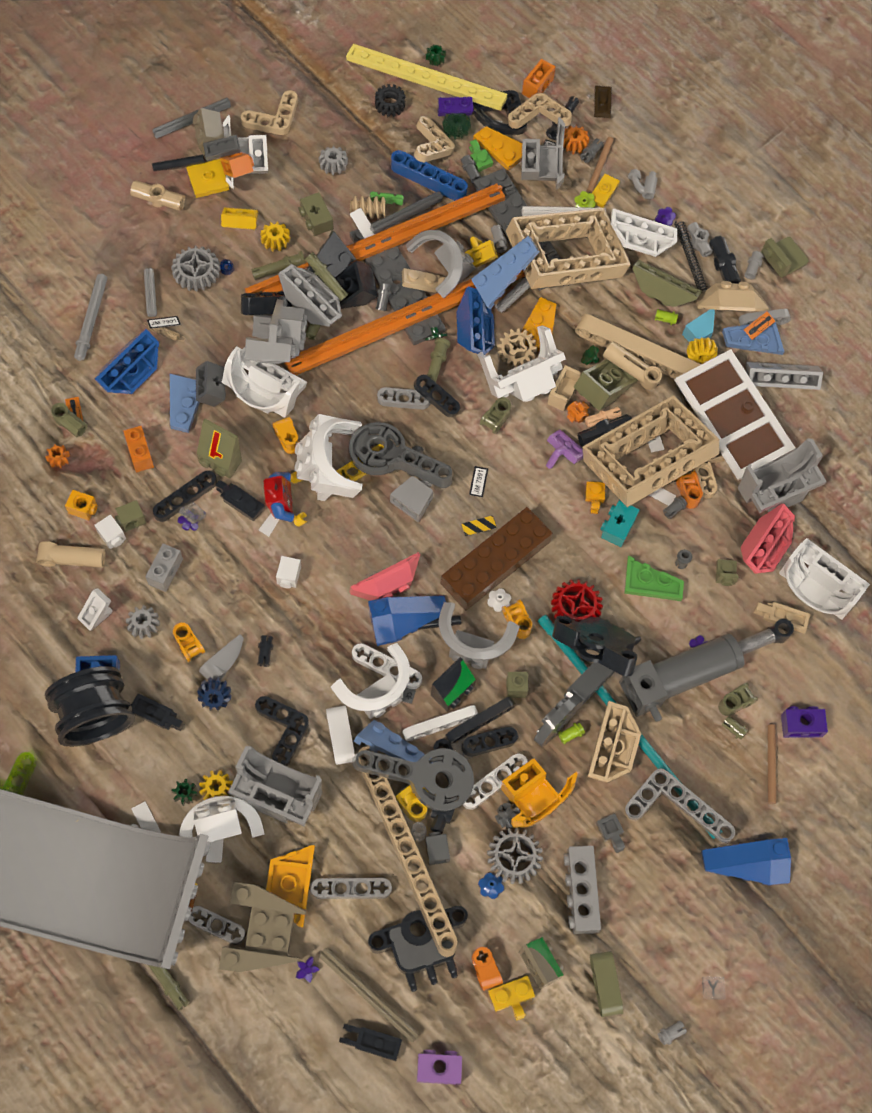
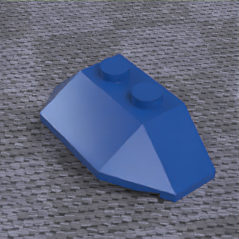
M468 286L456 311L457 343L470 352L476 354L483 352L486 355L495 347L494 315L491 309L487 308L478 290Z
M147 329L143 330L128 342L100 370L94 379L107 393L132 394L157 370L159 342Z

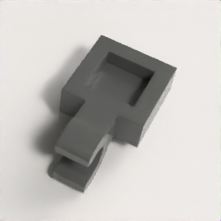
M616 814L597 821L596 825L604 841L611 840L616 853L623 851L625 845L619 835H622L624 830Z

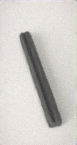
M224 98L203 108L220 112L230 108L231 102L228 98ZM200 109L153 128L154 137L160 138L192 124L194 115Z
M437 191L371 224L370 230L373 234H377L441 202L443 195Z

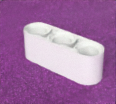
M346 705L326 709L335 764L350 763L355 756Z

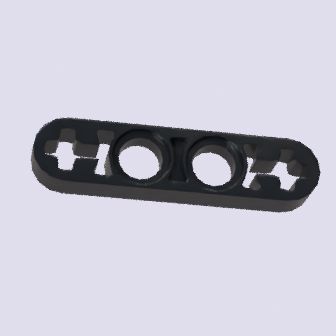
M209 470L200 473L153 507L155 519L160 522L167 521L213 489L217 483L215 473ZM205 478L211 479L212 482H205ZM190 487L198 488V492L193 495L187 491ZM179 497L183 500L180 505L172 504L174 498ZM161 509L162 511H165V514H159L158 511Z
M511 696L506 697L450 730L445 736L451 744H454L506 714L516 706V703Z

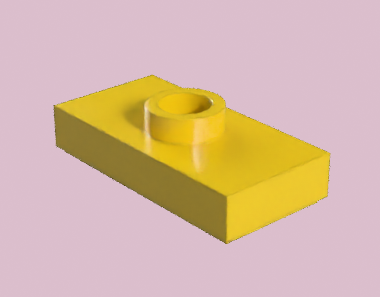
M608 174L603 175L592 192L597 206L605 207L618 187L620 180Z

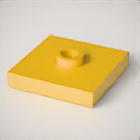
M220 159L186 167L196 198L229 190Z

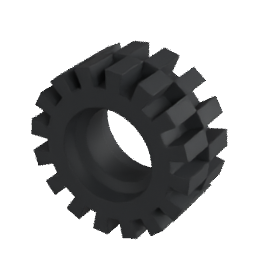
M387 84V87L383 85L382 89L378 88V92L376 91L375 108L377 112H382V116L387 114V117H390V115L396 117V113L400 115L404 111L405 94L401 87L396 88L394 84L393 87H390V84ZM392 98L395 99L396 102L387 103L384 100Z

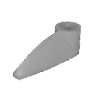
M238 635L202 665L199 672L207 680L210 676L213 680H216L218 677L220 681L223 679L240 653L244 639L242 635Z

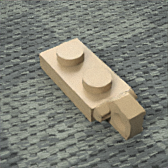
M403 268L402 271L403 287L433 293L437 292L435 288L446 279V277H441L440 275Z
M758 602L754 610L755 614L764 616L763 620L775 624L779 619H787L793 624L794 631L804 634L807 630L810 618L809 613L776 602L767 603V605Z

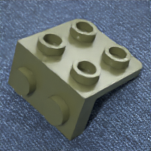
M786 237L777 243L770 238L765 241L761 251L781 278L800 269L809 262V259L791 237Z

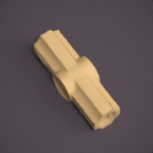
M136 180L131 185V196L150 201L155 207L166 206L179 211L184 207L185 195L165 190L161 184L149 185Z

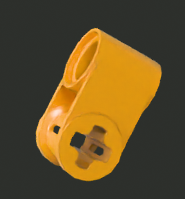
M289 416L273 422L272 425L284 451L288 454H294L296 444L299 443L298 434Z
M519 599L515 604L508 607L503 606L502 612L507 622L511 621L518 626L525 625L527 627L526 630L519 628L516 637L519 639L529 637L532 629V620L526 612L523 602Z
M178 623L174 626L173 634L187 662H190L191 658L198 654L205 653L202 644L188 624ZM184 630L188 632L187 635L184 637L178 636V633L180 631Z

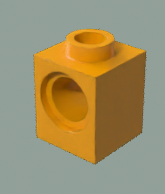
M72 490L65 504L68 514L88 521L92 515H95L98 507L93 496L76 490ZM81 504H87L85 507L79 508Z

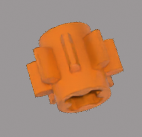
M574 401L567 407L568 415L566 417L572 423L574 421L582 423L589 416V407L584 401L582 403Z
M54 444L51 449H47L49 455L45 456L47 462H50L52 468L57 466L61 469L65 464H69L67 458L70 457V453L66 451L64 445L60 447Z

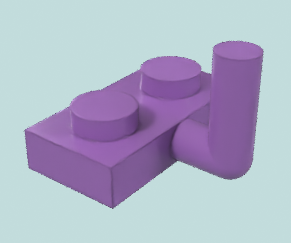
M560 429L551 434L547 439L556 449L546 463L548 468L552 469L562 454L573 464L583 459V449Z

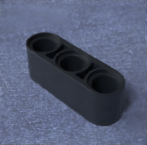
M284 291L241 294V314L243 315L273 314L277 299L284 300V306L292 307V304L285 298Z

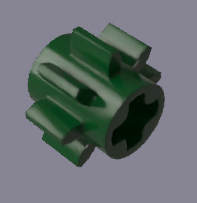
M432 45L430 48H427L425 60H429V65L438 66L441 62H445L446 51H442V46Z
M187 779L182 783L177 781L176 789H171L172 793L177 794L173 798L174 801L181 800L182 806L185 805V802L193 803V796H198L196 791H192L196 787L195 783L189 785ZM183 789L188 791L186 796L181 792Z

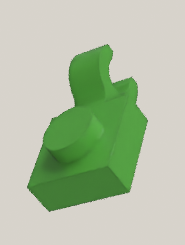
M476 139L470 141L471 146L469 149L472 153L470 156L476 163L477 171L492 167L493 161L487 150H480Z

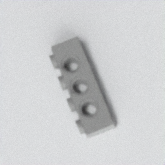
M746 363L745 371L755 386L821 390L823 371L819 366Z
M594 846L568 847L567 853H564V865L568 866L565 882L566 886L570 888V895H567V905L571 907L572 916H569V928L573 929V934L599 933L601 931ZM575 865H582L585 873H577L574 868ZM576 886H584L587 893L585 895L579 894ZM578 907H586L588 915L582 916L578 912Z

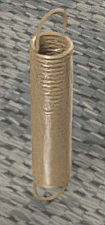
M148 325V329L175 341L180 339L181 335L165 327L150 329Z

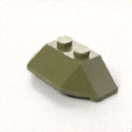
M638 260L633 266V271L641 291L650 298L660 300L666 306L675 307L697 300L702 293L701 290L696 289L692 285L641 260Z

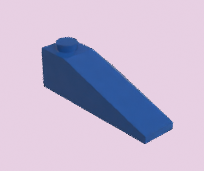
M787 838L702 850L706 872L742 878L746 881L760 882L764 885L790 883L791 855Z

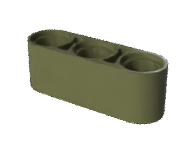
M612 951L590 954V964L601 1017L623 1014V1003Z

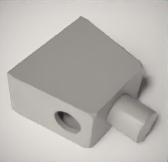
M412 476L390 494V502L419 522L433 499V490L430 488L432 484L424 480L420 481Z

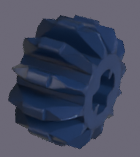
M210 676L208 682L203 680L197 691L199 694L197 699L202 702V708L209 706L210 711L213 708L219 711L221 706L226 708L232 696L230 694L231 687L227 686V681L220 682L219 677L213 680Z

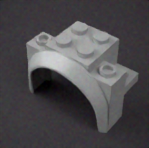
M277 299L272 316L254 315L252 336L257 338L246 337L245 359L261 363L280 364L290 362L291 359L299 356L300 350H304L306 341L305 330L308 315H304L305 309L284 306V300Z
M806 439L794 451L771 464L756 470H752V465L749 464L744 471L738 490L746 503L753 501L759 513L766 510L770 512L780 504L790 507L803 501L809 491L825 485L827 482L817 467L823 455L813 439Z
M245 746L236 765L237 775L228 791L229 794L247 801L256 811L286 824L290 820L305 827L311 811L315 810L322 795V779L318 775L313 777L296 771L262 755L251 746Z

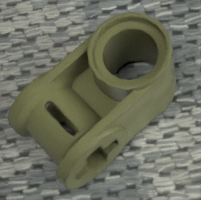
M505 397L498 398L483 415L480 425L487 426L492 430V433L496 434L510 416V400ZM500 407H504V408H506V410L503 411V410H500L499 408H500Z
M748 683L742 684L723 697L718 705L721 714L725 716L733 715L758 701V698L754 697L748 688ZM726 701L730 702L733 708L728 707Z

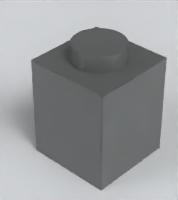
M441 832L430 833L429 837L425 839L429 865L449 863L450 854L446 834L441 835Z

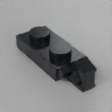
M221 480L216 483V490L221 493L220 497L224 502L250 520L255 521L265 509L263 503L232 483L227 485Z
M137 693L131 704L135 716L162 729L169 730L172 727L178 731L182 730L184 726L183 721L176 718L177 713L173 709Z

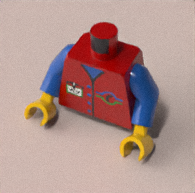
M296 471L291 474L289 472H274L269 478L263 480L266 506L275 519L288 522L293 521L296 526L300 527L307 523V521L303 520L307 517V514L301 512L296 516L294 515L291 483L289 481L296 484L303 480L297 479Z

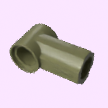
M56 403L51 408L52 416L57 425L63 426L76 438L85 433L88 427L87 424L72 413L65 404ZM59 413H65L62 416H57Z

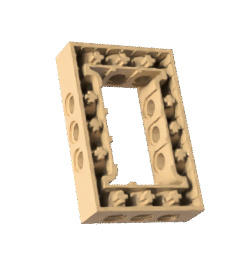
M604 208L513 217L506 229L512 247L527 236H530L539 250L537 256L523 270L531 289L622 278L631 265ZM588 237L596 254L594 256L585 255L584 257H569V259L560 260L556 258L552 259L548 264L545 251H542L539 242Z
M673 395L583 446V460L625 506L629 507L719 454L720 439ZM668 430H671L683 442L681 446L674 450L670 449L667 454L658 459H653V462L646 466L637 468L634 472V477L627 471L625 466H622L617 461V459Z

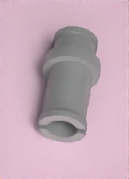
M494 225L491 228L494 239L493 244L498 253L505 252L507 250V240L503 235L502 226Z
M754 251L752 256L749 257V264L744 274L747 279H755L758 267L762 264L763 254L761 252Z

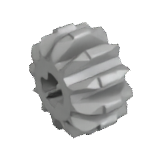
M334 145L332 148L326 147L325 150H321L319 156L321 170H325L326 174L331 172L332 175L336 172L340 174L341 170L345 171L348 164L346 151H342L341 147L336 149Z
M143 605L141 610H139L135 606V613H128L130 618L126 619L128 624L127 630L132 632L133 637L139 635L140 639H143L144 635L147 634L151 638L150 632L157 633L156 626H160V621L157 620L159 615L154 613V609L151 607L147 610L146 606Z

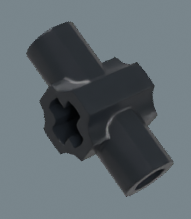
M455 809L450 811L432 810L430 818H433L430 830L441 832L442 834L446 823L450 824Z

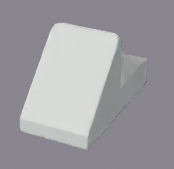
M98 588L94 589L77 619L90 631L94 630L113 612L108 607L111 600Z

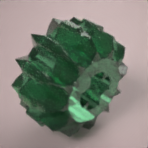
M466 113L446 114L442 126L448 138L453 136L454 139L457 137L462 139L463 136H467L471 129L470 116H466Z

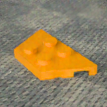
M310 845L271 859L266 890L306 910L315 845ZM295 913L294 923L299 927H304L305 915Z

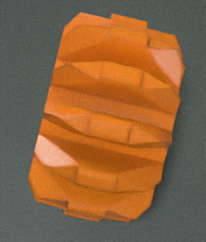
M577 124L575 127L569 125L568 129L565 128L563 148H566V153L572 151V154L575 152L580 154L589 144L588 131H584L583 127L578 128Z

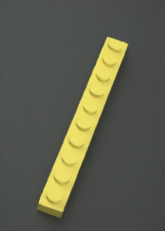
M356 44L352 45L346 55L347 61L457 97H472L473 102L501 111L507 100L506 93Z

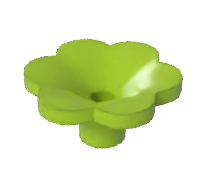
M582 191L574 199L576 207L594 208L596 205L594 195L586 191Z

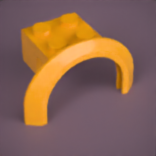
M534 758L502 781L501 790L512 804H515L520 810V813L511 819V825L514 828L529 827L547 817L571 794L575 787L578 772L576 771L567 778L566 784L559 794L546 780L547 773Z

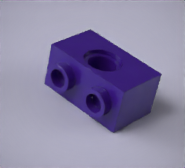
M816 706L807 707L806 709L788 707L781 714L783 738H819L828 732L825 709H818ZM800 718H804L808 725L802 724Z

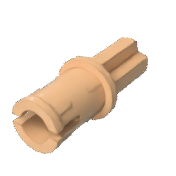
M619 407L607 411L601 410L598 414L586 417L585 424L590 428L601 420L618 418L621 416V411L617 413L620 410Z

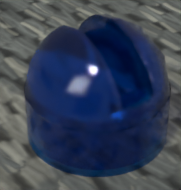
M230 259L221 261V273L230 275L234 272V264Z

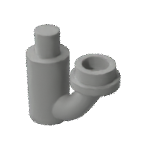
M637 169L631 170L628 178L633 181L637 191L642 194L643 198L653 199L658 180L654 171L649 172L643 186L639 181L641 179L640 171Z

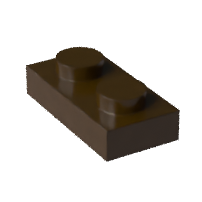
M595 85L594 117L610 118L612 87Z

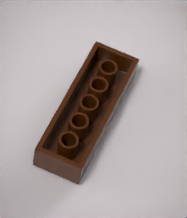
M526 507L441 575L440 584L467 611L551 542L553 533Z

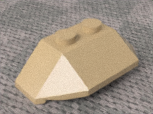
M722 281L721 283H715L695 300L698 309L769 311L766 301L747 282L734 284L729 281Z
M608 701L590 761L589 778L608 783L631 772L641 732L627 706Z

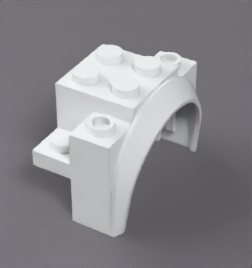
M543 325L537 327L540 340L538 358L509 370V374L504 377L501 374H497L490 355L486 356L483 352L478 354L492 395L501 398L509 396L510 393L523 402L533 400L535 396L549 393L552 388L556 387L553 376L558 373L557 371L563 369L561 361L566 358L564 352L556 349L550 328Z
M318 414L310 422V432L296 444L295 454H297V461L295 463V471L297 472V479L306 480L311 483V490L316 491L317 500L325 501L332 494L353 498L362 490V484L344 478L332 467V443L329 442L328 438L332 436V433L352 436L354 431L362 426L361 422Z
M807 538L803 543L801 542L779 572L780 575L787 579L795 595L805 604L817 611L834 614L841 620L870 585Z

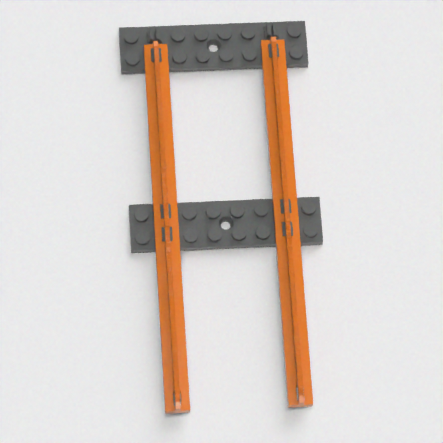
M504 168L474 180L473 186L477 192L394 227L385 229L364 239L359 229L351 231L350 237L353 244L346 247L356 258L353 262L364 260L367 265L371 266L373 276L379 287L380 282L392 284L390 288L392 293L389 295L388 302L394 312L300 352L299 356L294 357L290 362L284 363L288 372L299 375L402 329L405 330L413 345L426 341L425 338L432 335L431 328L438 327L439 333L446 332V328L438 314L458 306L468 286L477 288L473 281L469 279L458 284L443 298L439 293L427 297L423 290L403 287V268L410 269L397 246L410 241L423 231L436 230L488 208L497 224L502 226V231L511 244L506 229L513 217H522V207L527 206ZM550 241L539 242L542 251H545V257L549 263L552 259H561ZM305 263L298 266V268L307 270L309 264ZM523 270L516 276V280L525 277ZM279 275L245 288V293L283 291ZM398 280L400 284H395L394 281ZM299 362L301 363V364H299V365H296V366H294V367H291V366L294 365V364H297V363H299Z

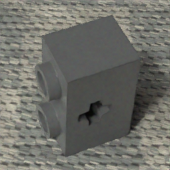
M206 361L196 368V401L215 407L225 400V384L222 383L225 367Z

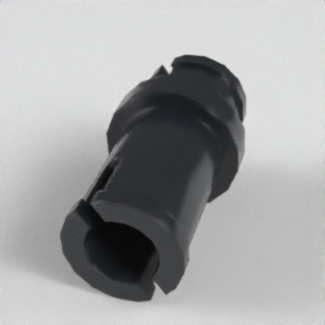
M261 635V641L258 643V666L262 667L263 660L264 667L270 666L271 650L274 648L272 636H268L266 641L267 635Z

